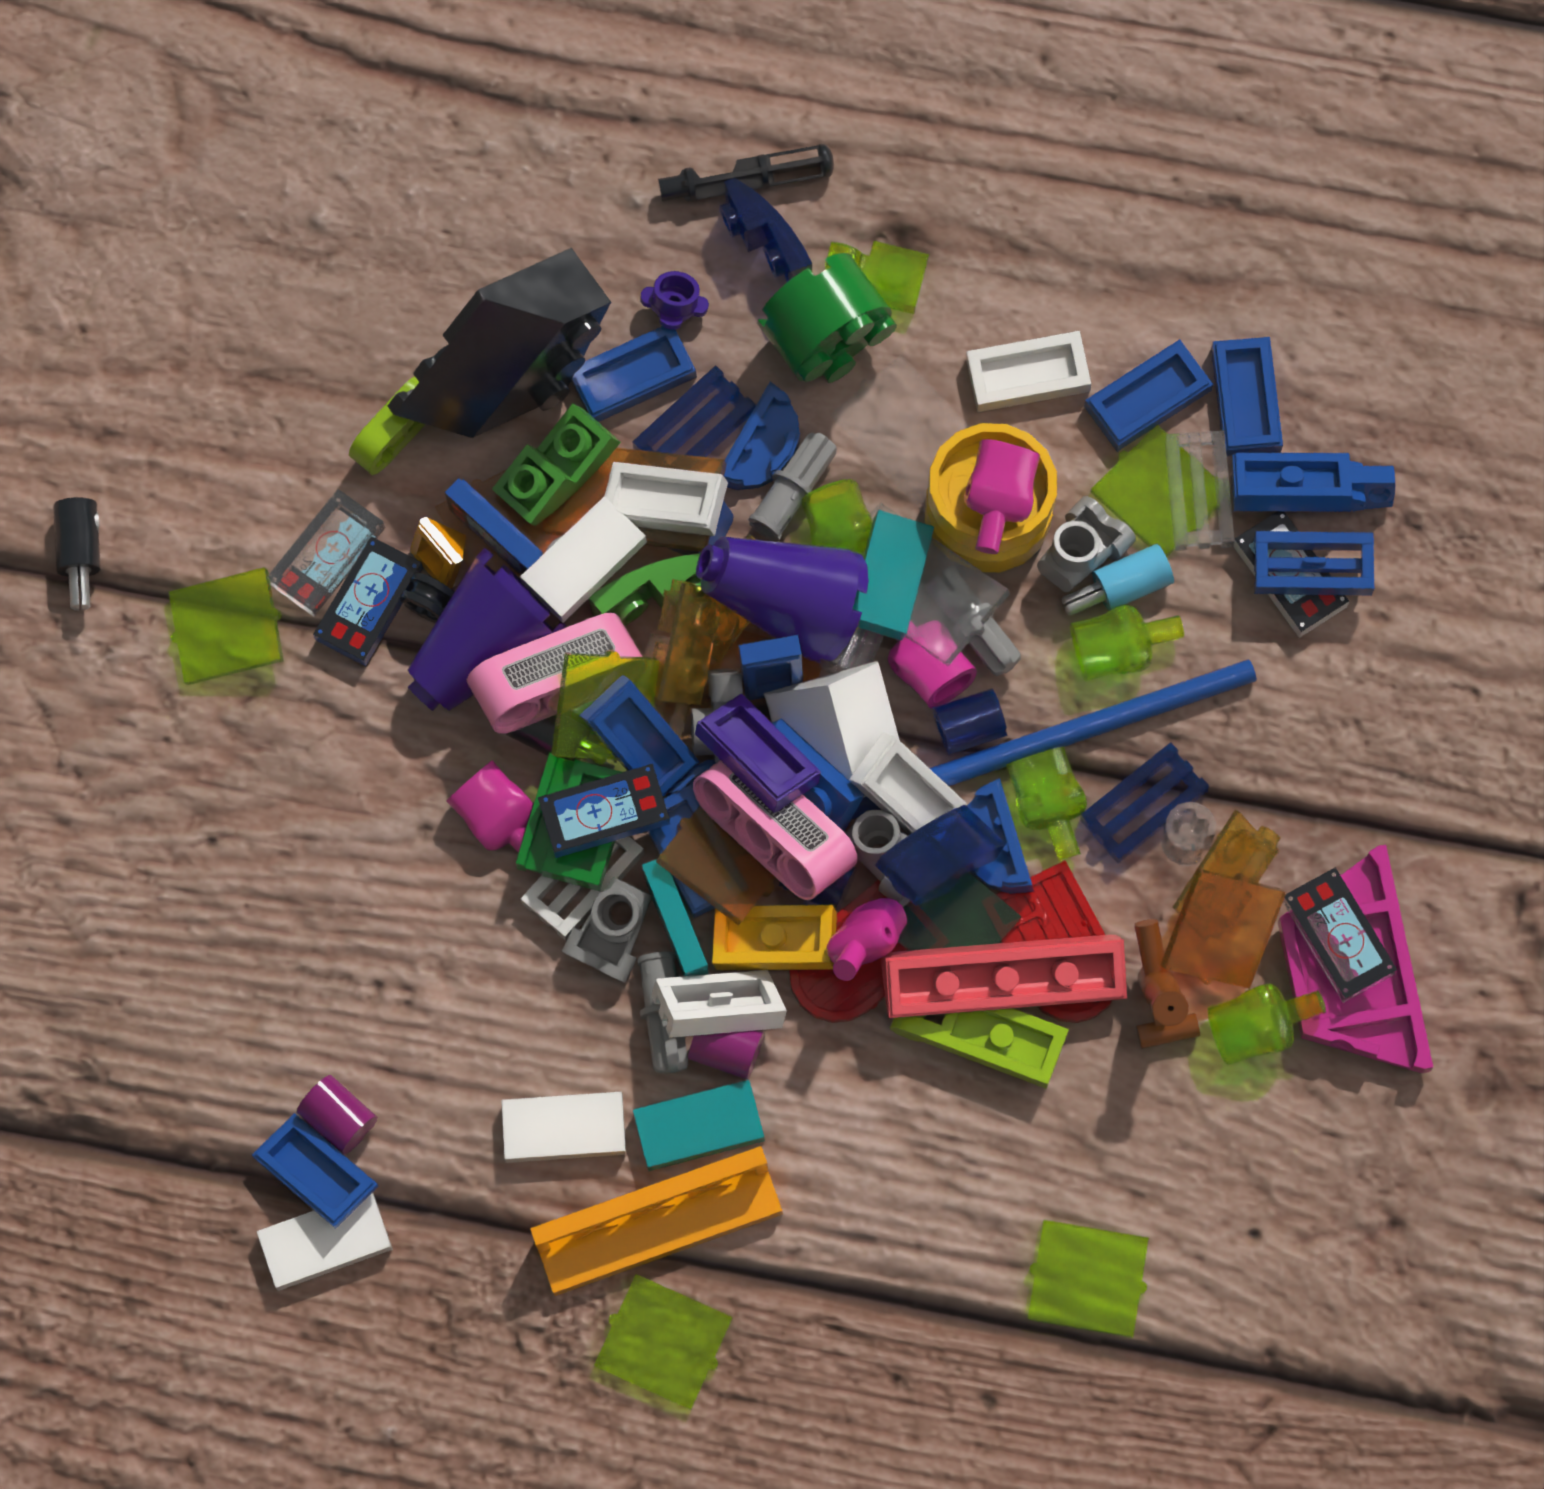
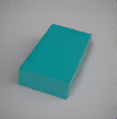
M882 510L877 511L872 522L863 556L868 566L869 583L867 594L857 591L852 608L862 612L857 627L901 641L903 640L910 623L934 526Z
M664 856L642 864L645 883L650 895H652V900L672 950L675 953L682 975H709L708 964Z
M750 1080L633 1109L648 1172L765 1141Z

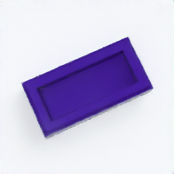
M742 693L697 722L695 735L774 814L819 783L821 771Z

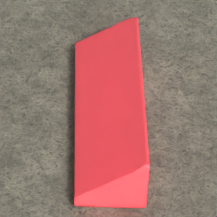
M1117 935L889 952L881 958L889 1018L1127 999L1124 939Z

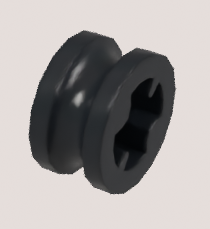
M415 572L410 578L413 584L412 590L403 591L399 599L412 612L428 621L436 623L454 591L428 575Z

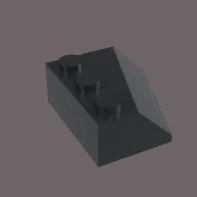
M572 248L480 288L443 333V337L448 342V345L440 349L433 357L423 359L413 372V375L419 382L416 387L408 392L397 393L387 406L393 415L470 438L483 434L538 407L542 411L549 410L557 406L568 396L570 392L568 386L574 374L584 365V355L591 341L601 332L600 324L611 301Z

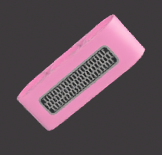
M604 613L483 661L470 672L467 683L494 731L499 734L509 733L598 698L622 675L633 682L643 673L646 662L619 616L615 613Z
M721 760L694 780L693 791L701 808L799 898L805 900L815 898L856 865L857 853L850 838L804 795H801L774 814Z

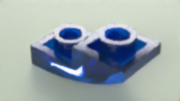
M733 178L725 181L726 203L720 205L719 209L730 236L733 238L741 235L748 252L763 247L767 263L775 278L784 275L788 282L808 267L813 272L812 261L804 246L780 213L761 195L738 179Z
M962 805L939 816L904 838L883 854L875 866L891 881L892 886L899 894L908 898L917 906L950 892L962 874L995 861L1006 843L970 808Z

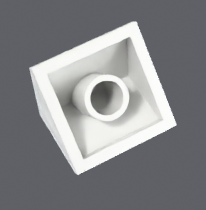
M878 661L764 693L771 722L782 718L848 780L883 732L893 735L899 740Z

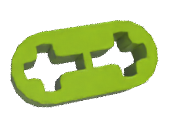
M414 376L409 379L395 395L399 392H408L414 389L419 383ZM394 396L361 430L349 449V456L371 475L378 474L389 465L426 425L393 415L387 405Z

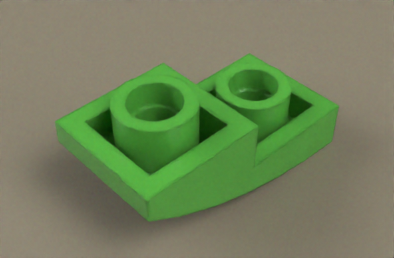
M572 403L538 448L526 444L492 490L527 522L536 526L576 493L609 458L621 442L583 408Z
M700 554L683 555L643 566L612 581L589 598L592 615L595 617L604 613H615L625 626L636 620L647 609L649 605L647 600L651 597L665 614L678 605L682 609L693 605L705 594L701 588V579L696 576V566Z

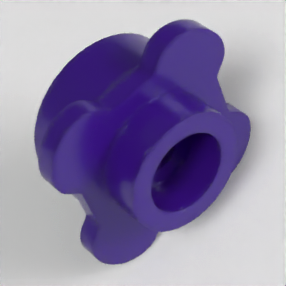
M679 271L661 274L656 279L654 287H645L640 296L641 304L652 308L660 318V325L667 329H678L682 326L683 322L693 316L703 317L708 312L709 307L708 300L703 296H699L700 288L697 281L690 275Z

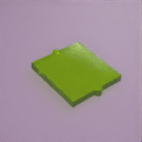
M1158 424L1129 452L1121 451L1118 456V463L1091 488V493L1114 515L1126 523L1149 547L1158 544L1166 557L1192 532L1200 533L1203 529V521L1231 494L1220 481Z
M265 567L169 591L175 627L171 640L178 645L185 684L191 685L284 661L277 624L282 614L274 607L269 572Z
M612 649L607 650L605 655L565 652L551 754L555 757L589 758L599 765L604 764L606 759L617 760L579 715L622 675L630 679L649 703L654 706L660 660L651 657L620 656L618 652Z
M1044 1220L1037 1263L1031 1264L1029 1269L1030 1274L1034 1276L1027 1320L1133 1338L1139 1298L1147 1290V1284L1142 1281L1149 1238Z
M635 1274L618 1314L614 1313L609 1317V1323L612 1327L594 1367L692 1411L709 1371H714L718 1368V1361L715 1357L733 1317Z

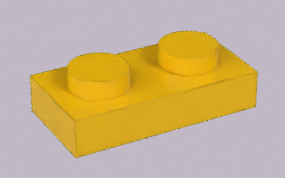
M833 905L715 906L712 964L716 970L833 969L834 963L828 956L827 944L836 933L837 911Z

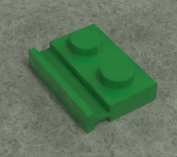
M549 753L516 860L517 869L525 872L526 870L537 872L547 878L600 891L615 841L555 858L538 797L622 772L576 759L571 761L559 758L557 754Z

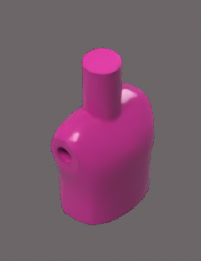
M982 439L980 441L975 467L968 480L964 494L966 506L983 515L975 547L976 550L988 554H998L1005 522H1022L1029 517L1033 506L1034 478L1040 459L1038 453L1002 441Z
M910 621L907 634L902 641L896 639L897 643L890 649L888 654V663L894 673L914 689L930 709L940 707L961 694L972 684L977 674V669L959 650L949 630L940 623H930L917 629Z
M491 760L446 801L463 818L473 835L488 851H496L510 843L519 853L534 803Z
M880 898L858 906L848 916L844 924L830 938L827 944V953L830 960L834 963L833 972L837 978L844 981L853 979L861 965L874 962L894 949L907 924V916L900 903L890 898Z

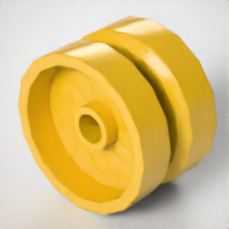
M980 423L957 431L939 447L929 470L928 488L925 498V524L934 526L931 538L934 546L952 563L974 572L1000 573L1023 565L1043 545L1051 526L1057 497V471L1047 449L1029 433L1007 424ZM982 439L1010 443L1040 455L1034 478L1033 506L1030 515L1022 522H1005L998 554L983 553L975 549L983 515L967 507L964 502L965 490L975 467L979 443Z

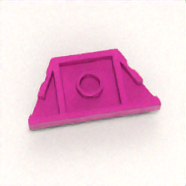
M1380 845L1372 849L1365 858L1341 874V877L1397 970L1345 999L1291 909L1279 918L1278 928L1302 1039L1418 1073H1427L1433 1069V1062L1387 846ZM1340 898L1341 903L1343 904V906H1344V908L1346 909L1347 913H1349L1348 909L1346 908L1345 904L1343 903L1342 899ZM1317 912L1308 916L1309 923L1343 980L1348 982L1359 976L1356 970L1350 968L1349 958H1340L1330 950L1328 945V926L1324 923H1318L1324 922L1325 918L1322 916L1320 919H1316L1315 915L1318 914ZM1332 914L1329 915V916L1331 917L1332 921H1333V922H1336V920H1335V918L1333 917V915H1332ZM1364 929L1358 932V935L1364 933ZM1330 934L1329 943L1331 949L1339 956L1348 957L1339 950L1338 939ZM1342 934L1341 936L1344 940L1340 942V945L1346 943L1350 947L1351 945L1348 941L1353 939V937L1346 938ZM1357 960L1359 966L1362 968V963L1360 962V960ZM1344 988L1343 991L1346 993L1348 992V989Z

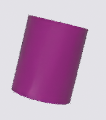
M755 1030L693 1036L688 1059L748 1080L759 1055L764 1032Z
M332 1075L324 1077L307 1093L300 1102L296 1112L343 1155L352 1151L363 1140L364 1136L374 1127L378 1118Z

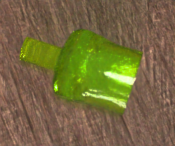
M852 479L835 481L809 492L802 498L801 505L809 523L810 537L814 546L844 548L864 556L863 553H865L873 519L865 505L860 486L856 481Z
M1122 605L1103 615L1070 623V634L1082 677L1086 682L1109 675L1129 674L1145 670L1153 660L1152 645L1184 638V628L1179 615L1145 623L1135 607Z
M1065 747L1047 750L1007 764L1006 768L1015 790L1016 805L1022 824L1030 830L1048 829L1058 861L1080 855L1081 852L1070 822L1084 813L1087 807V799L1072 772Z
M1269 983L1247 990L1232 999L1210 1005L1207 1008L1218 1051L1223 1061L1230 1066L1252 1057L1278 1053L1291 1048L1294 1043L1293 1024L1326 1013V1007L1318 990L1285 1001L1278 987Z

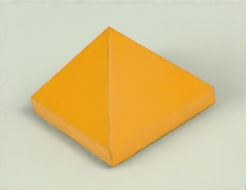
M425 517L418 523L410 552L418 561L422 562L424 569L432 578L451 589L463 560L466 535Z

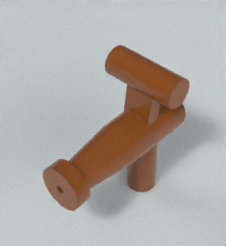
M1147 919L1135 923L1134 927L1143 965L1138 973V984L1147 1003L1151 1006L1154 1022L1136 1026L1141 1049L1200 1036L1196 1014H1188L1189 1004L1181 993V989L1170 967L1167 966L1158 920Z

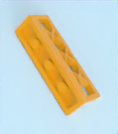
M762 1146L532 1227L530 1230L553 1294L557 1296L783 1215V1210L768 1172V1163Z

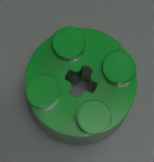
M838 253L825 258L824 260L830 268L816 276L809 267L797 274L783 285L763 307L762 311L768 319H758L757 324L800 381L809 382L820 376H824L828 383L839 380L856 365V361L853 359L856 354L867 345L875 346L881 343L897 328V324L891 318L892 310L848 253Z

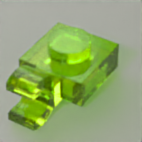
M873 241L870 256L850 245L831 242L827 257L838 253L850 254L890 309L910 314L915 313L929 254ZM826 262V264H825V265H826V269H825V270H827V269L830 268V266H829V265L827 264V262Z

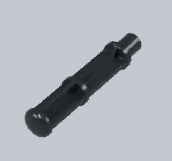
M819 144L738 159L733 172L700 178L694 169L689 167L683 169L677 176L658 179L661 200L667 201L684 198L688 202H694L700 199L761 188L766 189L772 186L822 177L827 178L833 173L834 159L830 148L826 144ZM816 149L818 152V157L775 165H771L770 161L771 157ZM819 166L821 168V174L774 182L773 175Z

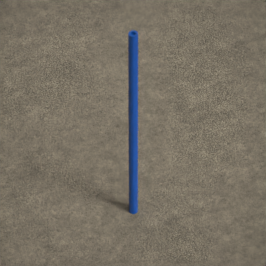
M1248 659L929 769L948 786H952L1256 682V673L1251 661ZM866 796L862 799L852 819L858 818L867 810L881 809ZM729 836L721 839L732 860L750 855L733 837Z

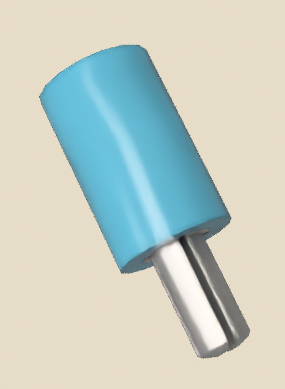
M1154 544L1093 571L1094 584L1062 598V605L1070 616L1103 602L1108 611H1112L1173 584V572L1162 548L1158 544Z

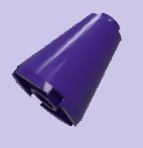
M720 537L713 545L708 544L702 550L696 566V576L701 579V588L704 593L775 639L798 635L802 656L807 660L821 663L820 659L829 662L836 659L848 645L862 615V612L852 609L856 593L860 591L867 594L869 583L868 566L862 554L844 548Z
M485 548L475 557L407 670L414 678L408 688L432 711L439 704L450 711L472 697L473 693L468 686L467 678L470 672L483 661L567 628L561 621L554 628L548 624L545 619L550 615V610L521 583V579L505 564L497 572L489 567L486 563L493 557V554Z

